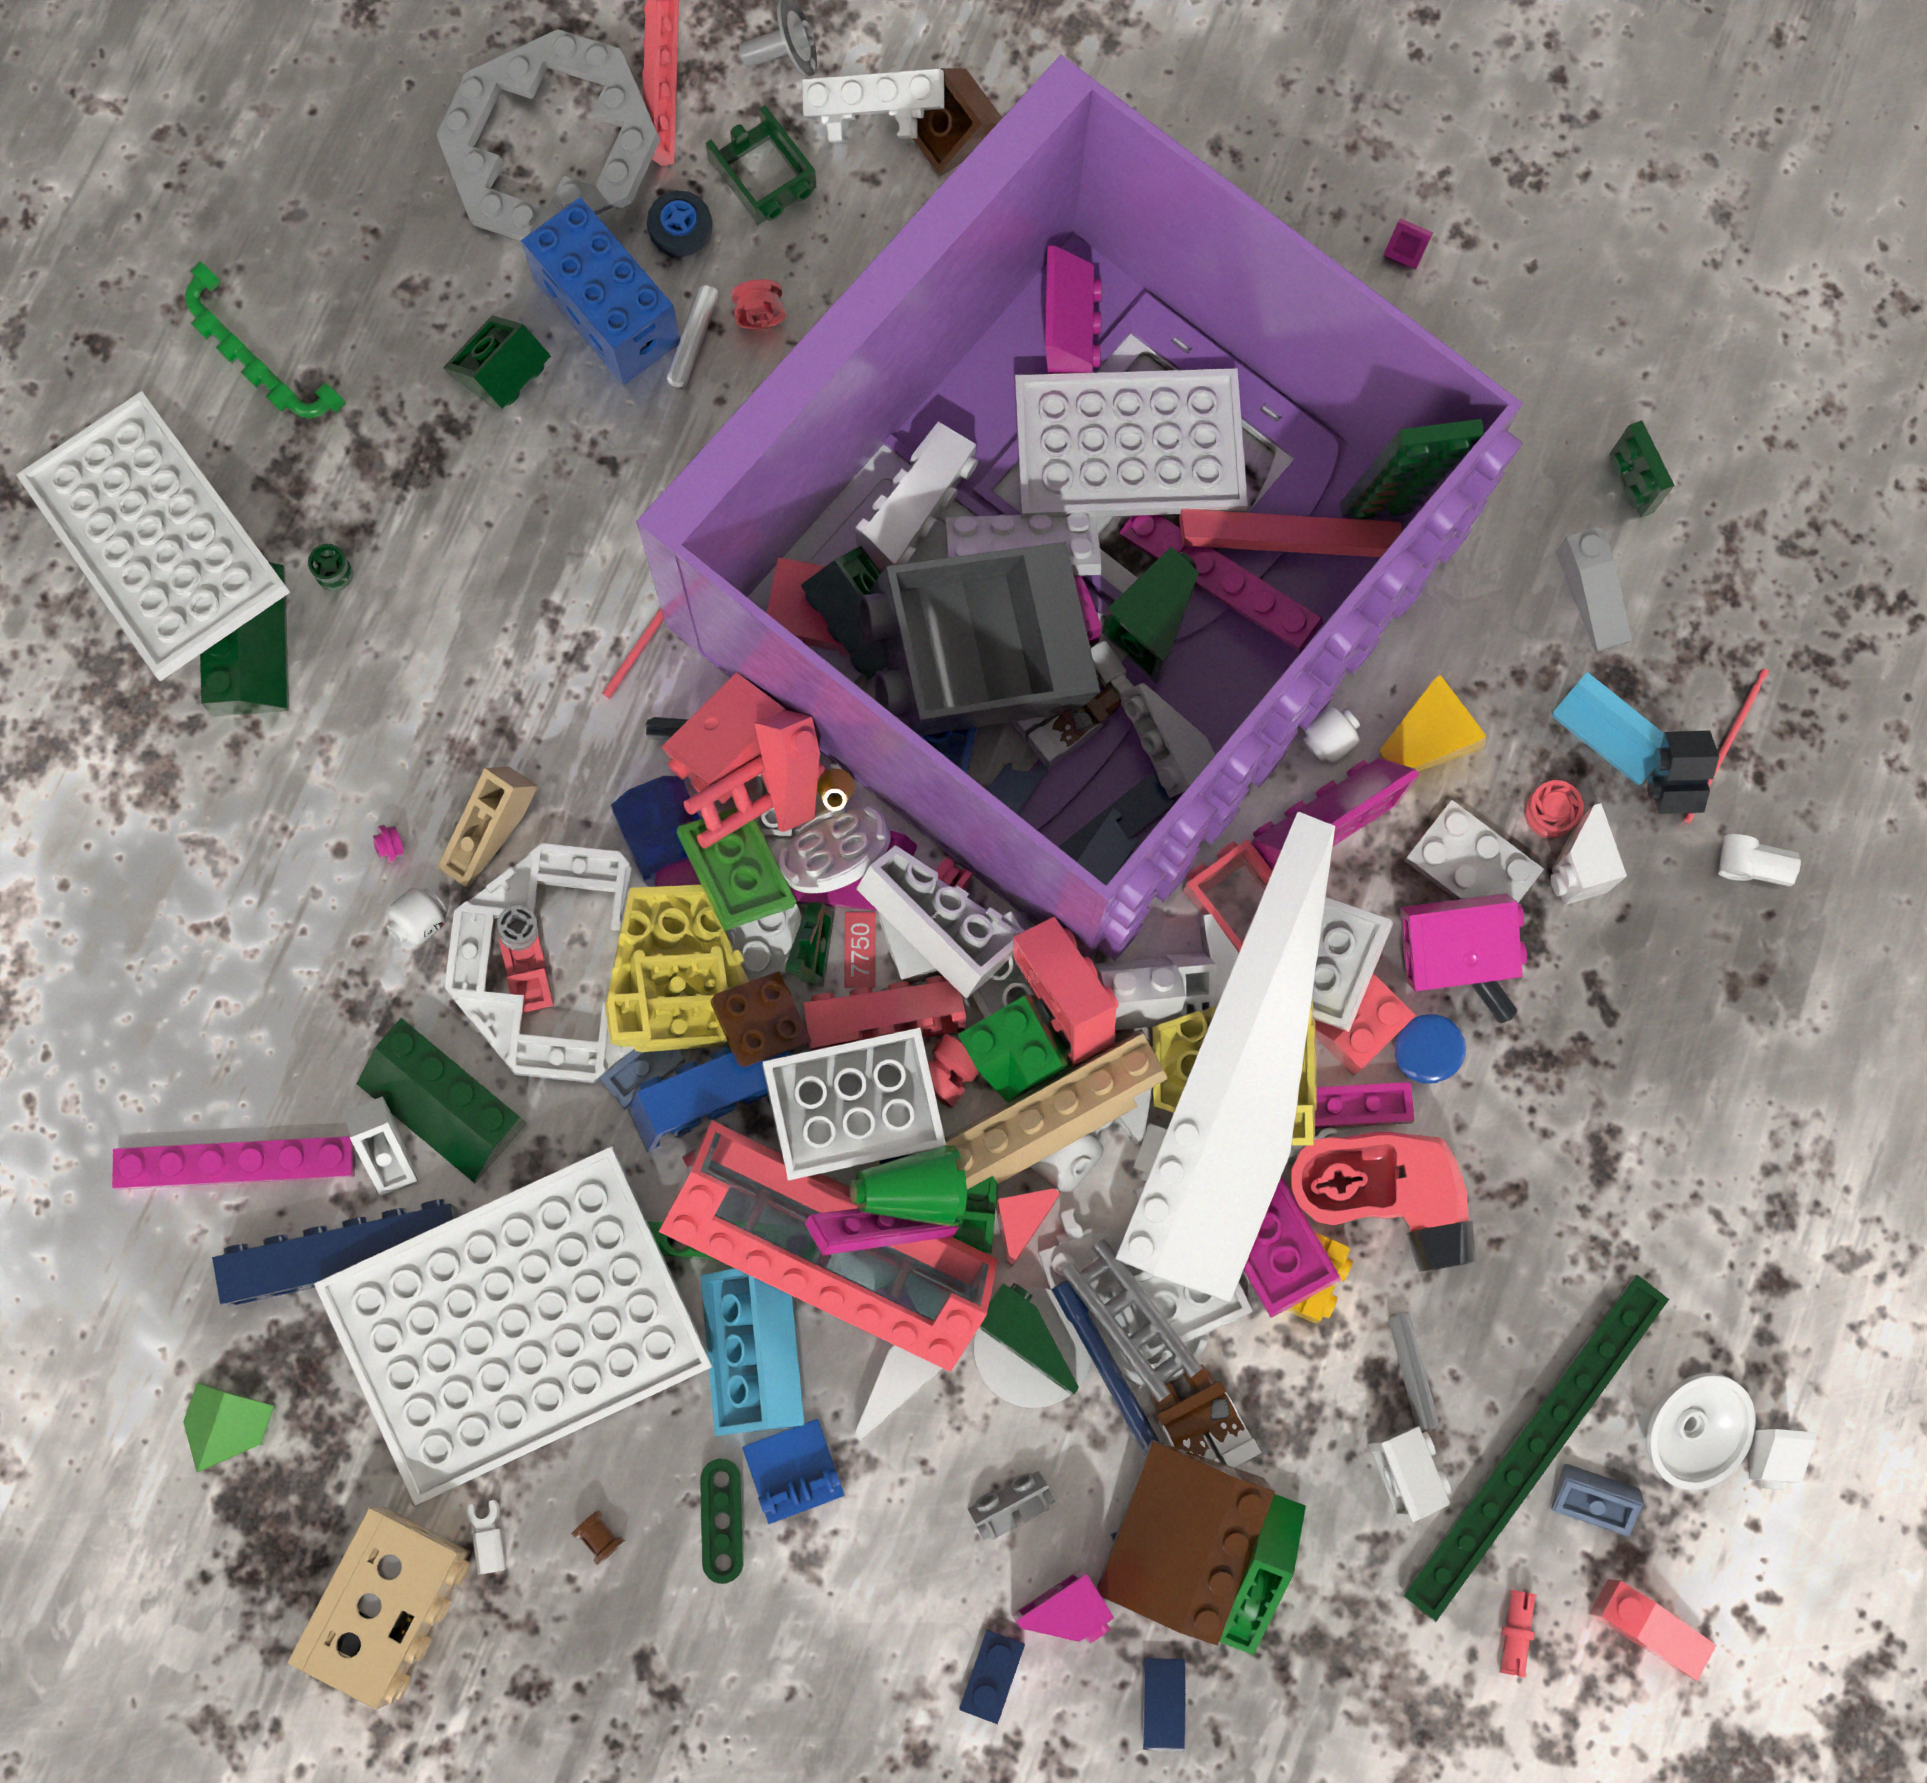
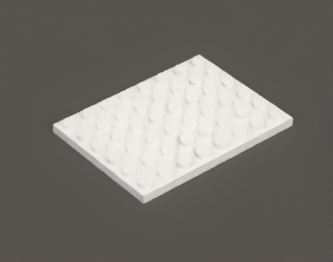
M613 1146L314 1283L415 1506L713 1366Z

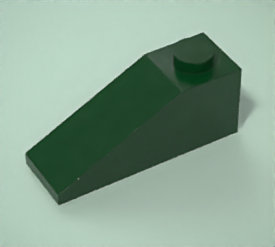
M1003 1283L989 1302L987 1315L979 1329L1069 1394L1074 1395L1079 1386L1037 1307L1030 1302L1033 1295L1016 1283H1013L1011 1287Z

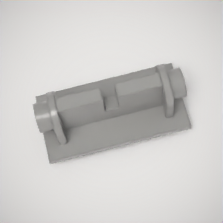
M1037 1471L1033 1474L1027 1473L1017 1477L1012 1481L1011 1486L998 1493L983 1495L976 1501L975 1505L968 1508V1511L983 1540L989 1537L994 1540L1017 1527L1012 1513L1019 1511L1024 1522H1027L1050 1510L1048 1505L1054 1503L1055 1500L1044 1478Z

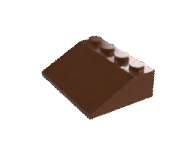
M1151 1440L1097 1585V1591L1101 1597L1167 1628L1218 1646L1275 1490L1263 1477Z

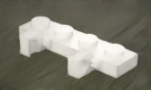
M941 69L802 79L803 116L808 119L821 118L822 124L827 125L828 141L835 144L849 143L846 139V130L849 127V120H855V115L889 113L890 116L895 117L899 122L900 131L896 134L898 138L917 139V118H923L924 110L944 109V71Z
M1145 1186L1133 1190L1138 1201ZM1075 1208L1061 1212L1059 1218L1064 1234L1056 1236L1058 1246L1038 1252L1049 1289L1066 1280L1060 1271L1071 1262L1076 1265L1079 1271H1082L1099 1257L1092 1247L1102 1239L1107 1241L1117 1255L1130 1223L1093 1234L1092 1229L1082 1231L1075 1215Z

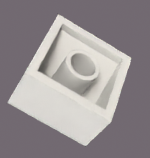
M1601 803L1594 805L1572 829L1552 868L1551 885L1556 896H1561L1564 905L1608 893L1627 877Z
M1163 957L1094 964L1098 973V980L1103 987L1109 986L1118 1000L1119 1007L1116 1008L1115 1030L1153 1027L1181 1017L1186 994L1177 964Z
M1419 1426L1408 1428L1368 1444L1398 1521L1415 1522L1450 1505L1447 1497L1451 1493L1449 1482L1442 1470L1437 1472L1431 1457L1436 1454L1433 1442L1427 1432H1421Z

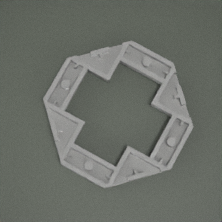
M559 29L465 72L436 134L467 215L473 225L519 241L579 197L584 200L596 216L613 207H616L618 210L631 204L661 140L622 49ZM547 68L604 85L592 113L597 120L622 127L596 185L593 186L562 176L548 208L492 190L491 188L503 165V161L497 154L475 148L501 89L533 99Z

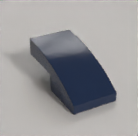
M1144 1658L1143 1750L1184 1751L1186 1709L1185 1659Z

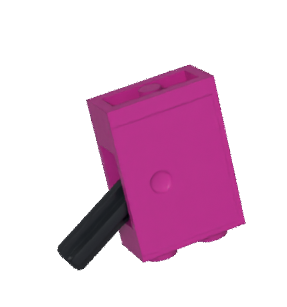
M1505 893L1400 907L1406 982L1415 991L1471 984L1497 1022L1502 1024L1514 1018L1517 1008L1497 981L1523 977L1522 965L1527 963V951L1524 942L1520 941L1519 927L1524 926V912L1521 904H1518L1515 899Z

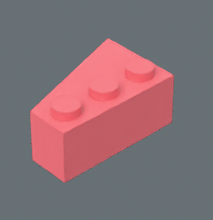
M1054 916L1014 936L1013 957L1037 1001L1043 999L1054 1015L1055 1019L1050 1021L1054 1032L1057 1033L1063 1030L1071 1045V1053L1068 1054V1057L1073 1066L1114 1046L1116 1008L1119 1007L1118 1000L1109 986L1103 987L1098 980V973L1091 959L1087 956L1082 957L1077 949V942L1071 930L1067 927L1062 928Z

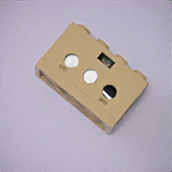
M386 1507L369 1508L287 1664L375 1710L392 1704L395 1699L400 1701L412 1680V1677L407 1675L415 1660L420 1662L431 1644L432 1639L427 1637L431 1627L435 1622L441 1623L451 1605V1600L447 1599L451 1588L455 1584L459 1586L469 1571L471 1563L466 1560L471 1551ZM402 1634H403V1635H405V1636H404V1638H403V1640H402V1642H401V1641H399V1639L401 1638V1636H402Z

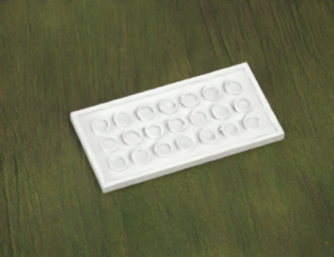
M142 391L16 474L159 681L171 675L290 593Z

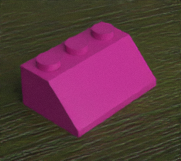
M1048 246L1045 350L1048 374L1094 373V368L1101 367V345H1094V335L1101 334V312H1095V302H1102V279H1095L1094 264L1057 246Z
M1081 1570L1076 1571L1012 1614V1617L1021 1629L1078 1642L1085 1638L1089 1643L1094 1642L1111 1629L1107 1623L1114 1619V1616L1089 1576Z

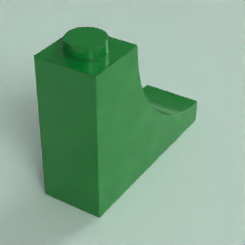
M1274 1494L1219 1641L1220 1643L1254 1655L1294 1575L1306 1505Z

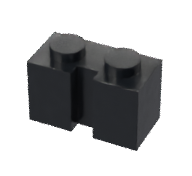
M1710 730L1664 732L1661 747L1656 748L1654 754V776H1649L1647 783L1648 796L1650 799H1654L1659 814L1705 812L1710 793L1708 782L1709 779L1714 778L1719 760V754Z

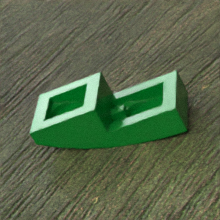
M993 1176L967 1189L966 1210L964 1215L956 1216L960 1224L953 1238L984 1253H992L998 1183Z

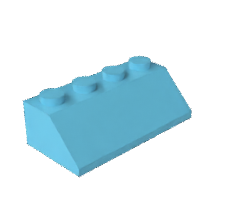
M735 1268L700 1275L707 1354L713 1365L712 1368H709L715 1436L803 1426V1403L792 1296Z

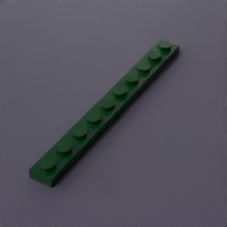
M1639 1275L1632 1276L1402 1592L1401 1596L1429 1619L1437 1622L1662 1311L1669 1298Z

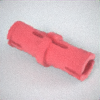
M1510 1590L1506 1627L1502 1626L1501 1632L1502 1635H1505L1499 1672L1526 1677L1529 1643L1535 1637V1632L1531 1631L1537 1594Z

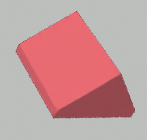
M1053 1188L997 1200V1218L1005 1258L1008 1264L1011 1266L1015 1264L1060 1195L1059 1191Z

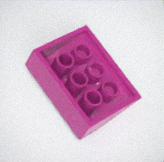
M1377 758L1370 764L1363 760L1346 772L1348 775L1347 779L1339 784L1332 780L1315 792L1317 798L1307 805L1302 800L1286 810L1284 815L1287 818L1274 825L1272 821H1269L1253 832L1255 838L1251 844L1273 871L1296 814L1301 812L1335 826L1334 847L1397 806L1418 778L1419 774L1416 769L1381 758Z

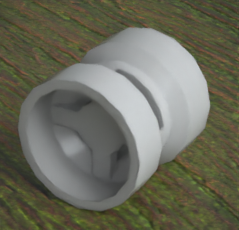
M512 905L500 913L497 920V929L502 943L507 948L520 951L531 947L535 943L538 936L537 919L529 908L522 905Z

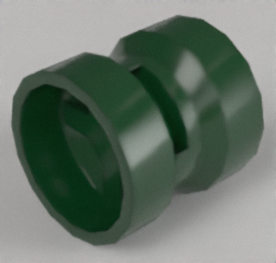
M322 544L311 551L308 557V567L323 589L337 592L345 589L353 579V569L350 562L346 559L344 552L338 546Z

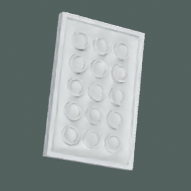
M1238 368L1015 375L1021 518H1031L1033 515L1046 514L1049 517H1068L1072 513H1084L1087 516L1096 517L1180 514L1181 509L1246 512L1248 503Z

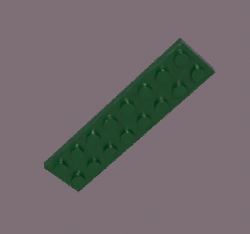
M1482 419L1400 429L1341 500L1342 517L1353 515V519L1367 520L1376 517L1375 512L1390 511L1391 516L1411 513L1412 507L1420 504V501L1429 495L1428 493L1437 486L1438 482L1444 479L1445 475L1454 469V466L1463 459V456L1484 436Z

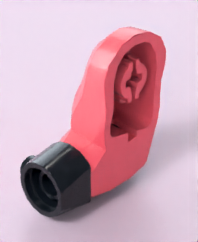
M1372 1132L1348 1137L1315 1139L1314 1145H1307L1300 1150L1292 1168V1191L1299 1207L1316 1222L1335 1226L1364 1217L1373 1219L1402 1217L1411 1230L1406 1235L1419 1272L1476 1262L1473 1221H1469L1467 1190L1458 1162L1444 1139L1395 1132Z

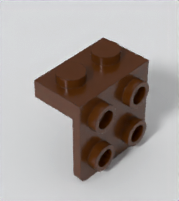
M780 971L719 992L711 999L714 1013L736 1062L741 1067L754 1065L790 1051L791 1055L799 1054L811 1042L806 1025L798 1013L790 990L786 986Z

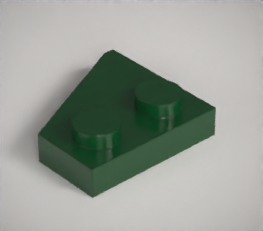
M808 902L789 953L785 970L809 986L824 987L835 912L824 903Z

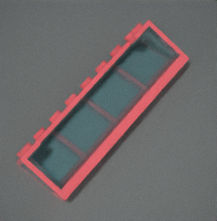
M711 1120L695 1150L659 1230L662 1234L949 1372L953 1370L987 1315L998 1259L953 1237L822 1255L805 1223L811 1214L858 1208L857 1204L851 1202L850 1187L822 1173L788 1181L782 1154Z

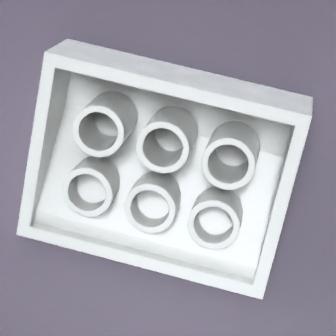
M920 1028L772 1059L762 1063L788 1181L946 1145Z

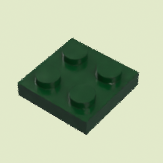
M1643 420L1628 425L1609 454L1610 464L1614 473L1617 476H1621L1624 482L1629 504L1637 509L1642 518L1654 513L1675 485Z

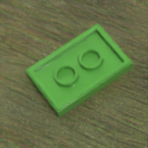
M736 807L720 812L718 815L722 821L738 810ZM703 818L678 826L676 833L724 931L795 906L797 901L780 871V867L756 818L706 849L702 848L697 840V836L707 830Z

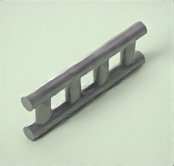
M1102 1239L1092 1247L1099 1257L1082 1271H1079L1076 1265L1071 1262L1060 1272L1156 1400L1160 1402L1171 1393L1164 1384L1165 1381L1182 1368L1191 1378L1202 1367L1122 1261L1115 1259L1117 1255L1107 1241ZM1109 1271L1123 1290L1104 1304L1090 1284ZM1134 1303L1148 1323L1131 1336H1128L1115 1319V1316ZM1156 1336H1159L1172 1356L1153 1369L1139 1349Z

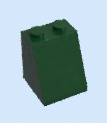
M1172 547L1107 608L1102 634L1156 684L1162 679L1199 574L1196 570L1197 566L1191 557L1184 552L1178 553Z

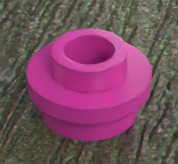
M380 825L377 827L378 834L372 836L379 858L385 856L388 863L395 862V857L404 854L399 833L395 826L386 828L385 825Z

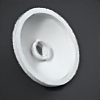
M1717 1373L1697 1374L1682 1380L1672 1387L1656 1406L1647 1429V1453L1655 1471L1668 1483L1686 1490L1705 1489L1720 1483L1731 1475L1746 1457L1755 1434V1410L1748 1393L1737 1382Z

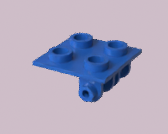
M818 1419L742 1447L759 1496V1503L763 1513H765L768 1525L845 1496Z

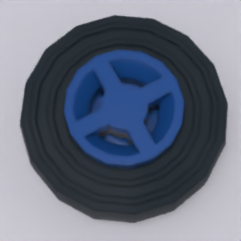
M675 190L664 193L654 201L648 211L647 229L650 239L660 251L670 256L685 257L695 254L705 247L711 237L713 221L709 207L699 196L689 191Z

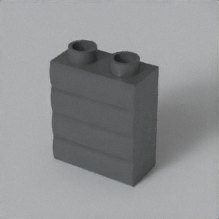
M1066 542L886 566L870 588L871 594L861 595L859 598L858 616L863 637L868 643L882 641L888 670L877 671L875 674L874 688L876 701L919 736L1079 711L1100 692Z

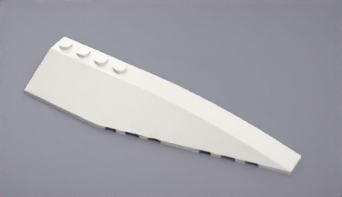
M1301 812L1296 814L1115 1258L1155 1276L1228 1302L1233 1297L1291 1153L1335 832L1334 825Z

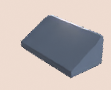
M1564 1464L1551 1509L1554 1512L1629 1537L1644 1503L1641 1490L1637 1487L1569 1464Z

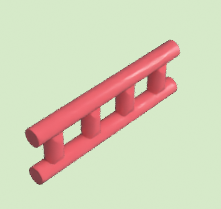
M762 755L684 801L686 811L690 815L700 811L706 824L707 830L697 836V840L702 848L710 847L774 807ZM819 763L818 779L826 772L825 767L821 763ZM761 774L768 793L751 803L744 784ZM731 792L738 811L721 821L714 802Z

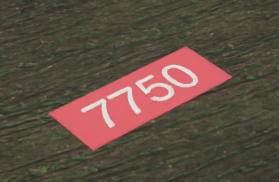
M845 912L844 988H875V912Z

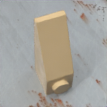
M511 767L484 768L437 868L463 886L470 887L523 819L538 785Z

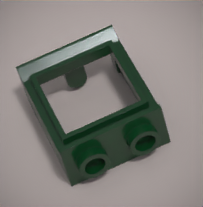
M766 105L759 108L761 120L759 125L748 132L741 124L734 126L730 131L731 143L718 150L712 139L705 143L709 163L716 168L753 217L757 226L766 220L776 219L784 211V208L796 200L798 202L805 200L817 188L815 169ZM770 140L796 174V177L756 202L729 165Z

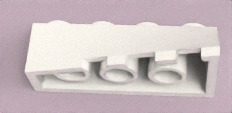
M939 421L912 454L910 464L913 465L910 470L901 468L894 477L889 492L891 495L886 498L881 494L873 504V512L869 521L863 518L855 528L857 547L862 546L876 566L884 570L886 566L913 562L917 554L915 547L922 537L924 539L930 537L937 525L938 520L935 517L942 507L947 510L951 506L958 493V490L955 489L962 478L968 480L978 464V460L975 459L976 444Z
M896 845L868 867L857 887V890L966 999L987 982L1013 955V937L1026 931L1020 926L1016 930L1002 921L1003 915L991 907L986 910L967 898L969 893L956 885L955 888L950 887L938 879L936 871Z

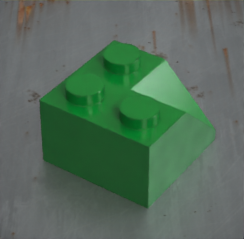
M1035 995L1020 997L958 1034L976 1069L1006 1102L1016 1099L1073 1066L1068 1057L1069 1052L1059 1033L1054 1032L1047 1011L1041 1000L1037 1001Z

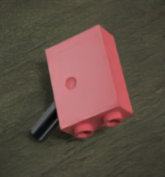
M736 672L690 719L653 717L646 721V735L650 739L668 740L661 746L670 759L667 766L681 780L686 776L692 780L690 784L699 793L761 756L754 723L786 709ZM731 792L718 799V801L724 804L732 796Z

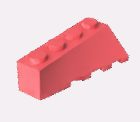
M936 976L926 979L927 984L911 986V982L903 981L889 984L888 990L873 992L872 987H862L850 990V996L834 998V993L811 996V1002L803 1003L807 1032L811 1039L809 1043L810 1051L916 1028L921 1029L922 1038L965 1031L966 1014L962 994L944 976Z

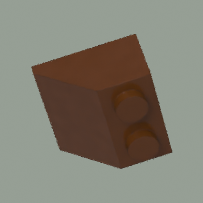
M941 68L944 71V109L924 110L923 118H917V139L913 140L939 175H943L961 164L1002 119L1000 113L965 68Z

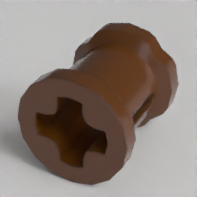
M599 1510L589 1516L571 1533L575 1539L580 1538L595 1556L593 1561L597 1566L625 1542L621 1536L616 1537L601 1519L603 1514Z

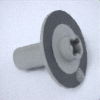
M779 0L777 7L779 29L740 43L739 52L745 66L750 68L788 54L792 63L802 75L806 77L812 76L817 71V53L812 28L795 0Z

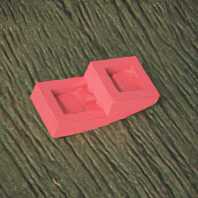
M539 931L535 943L531 947L520 951L507 948L502 943L500 937H498L507 972L506 980L510 994L524 995L523 1013L554 1006Z

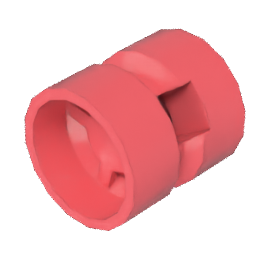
M944 1034L933 1049L934 1059L928 1061L936 1100L949 1108H953L965 1092L964 1082H972L979 1071L976 1069L964 1045L955 1038Z

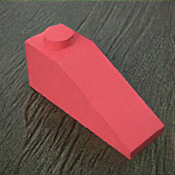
M785 710L755 722L754 725L779 831L785 832L815 818L820 750L812 716Z
M1607 1580L1589 1615L1695 1681H1698L1717 1646L1658 1603L1621 1580Z

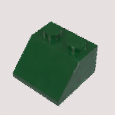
M491 315L443 368L486 404L503 409L518 399L521 388L529 380L536 378L542 373L545 367L544 364L551 355L524 324Z

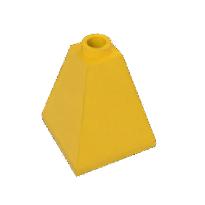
M1439 675L1431 682L1381 747L1379 758L1414 768L1419 772L1481 750L1485 747L1487 736L1443 677Z

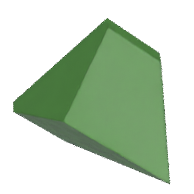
M197 1383L183 1421L196 1472L198 1473L251 1448L262 1445L275 1406Z

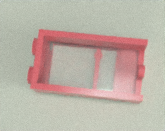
M1248 839L1239 845L1235 841L1229 843L1216 854L1219 860L1208 868L1203 863L1192 870L1186 876L1189 882L1186 883L1183 889L1185 896L1189 897L1202 915L1211 914L1238 953L1241 950L1273 872Z

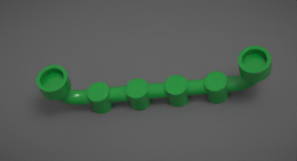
M201 261L190 270L195 277L186 287L185 302L186 307L195 317L191 324L206 339L211 335L217 338L221 343L215 348L231 364L238 359L245 366L241 373L256 388L263 383L270 390L265 397L279 411L283 412L288 408L299 417L311 419L322 416L330 409L337 414L347 404L326 382L315 391V394L319 397L317 401L310 404L301 401L201 303L200 294L205 288L212 293L222 283L217 276Z

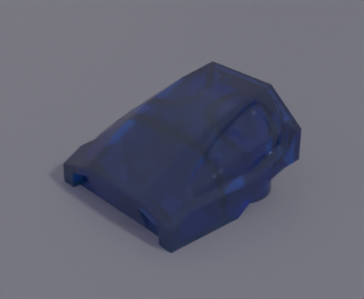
M661 776L631 788L611 804L612 813L644 881L651 878L650 874L689 859L676 832L678 826L701 818L698 812L690 815L686 811L684 801L691 797L686 789L684 780H681L678 776Z

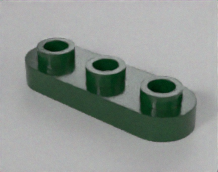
M715 1459L703 1468L700 1476L702 1567L705 1575L711 1581L718 1584H726L734 1581L741 1574L744 1567L742 1475L734 1462L727 1459ZM720 1471L726 1472L729 1476L728 1484L722 1488L718 1487L714 1482L715 1475ZM719 1513H726L730 1517V1524L725 1529L717 1527L715 1523V1518ZM721 1554L728 1555L731 1559V1566L728 1570H720L716 1565V1560Z

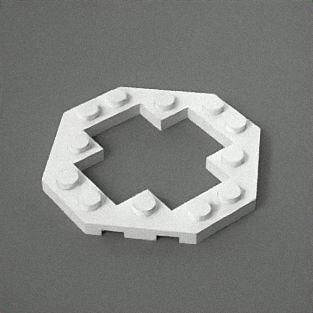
M541 843L526 858L513 868L507 869L489 883L483 891L454 910L444 988L515 1075L594 1083L600 1076L633 1051L634 1047H621L610 1043L604 1003L602 1004L598 1042L520 1034L524 995L485 991L494 918H499L500 913L512 905L525 906L534 913L538 884L615 892L611 930L620 931L629 889L649 886L636 874L620 851Z

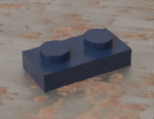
M986 1629L959 1707L960 1711L998 1725L1025 1643Z

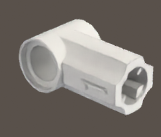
M1728 834L1723 839L1718 874L1724 878L1737 881L1758 879L1792 886L1795 884L1799 874L1801 859L1798 852L1761 845L1756 838L1751 836Z

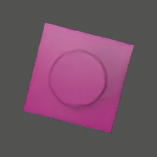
M1400 218L1383 255L1417 269L1433 232Z

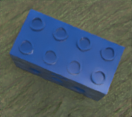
M581 197L521 240L534 282L623 386L679 344L680 335L673 304Z

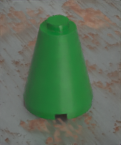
M943 1145L861 1170L857 1173L856 1180H851L850 1182L851 1202L857 1204L859 1210L865 1213L943 1226H958L960 1221L956 1219V1216L964 1215L967 1202L965 1170L957 1171L954 1160L962 1159L960 1153L954 1145Z

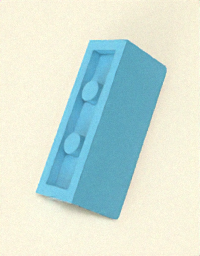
M1586 672L1552 712V717L1636 785H1641L1655 769L1654 754L1656 748L1661 747L1664 733L1591 674Z

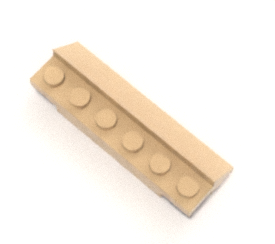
M1140 1029L1116 1042L1114 1046L1069 1068L945 1137L946 1145H954L960 1153L962 1159L954 1160L957 1171L965 1170L967 1189L991 1176L999 1184L1137 1108L1134 1097L1168 1078L1143 1030Z

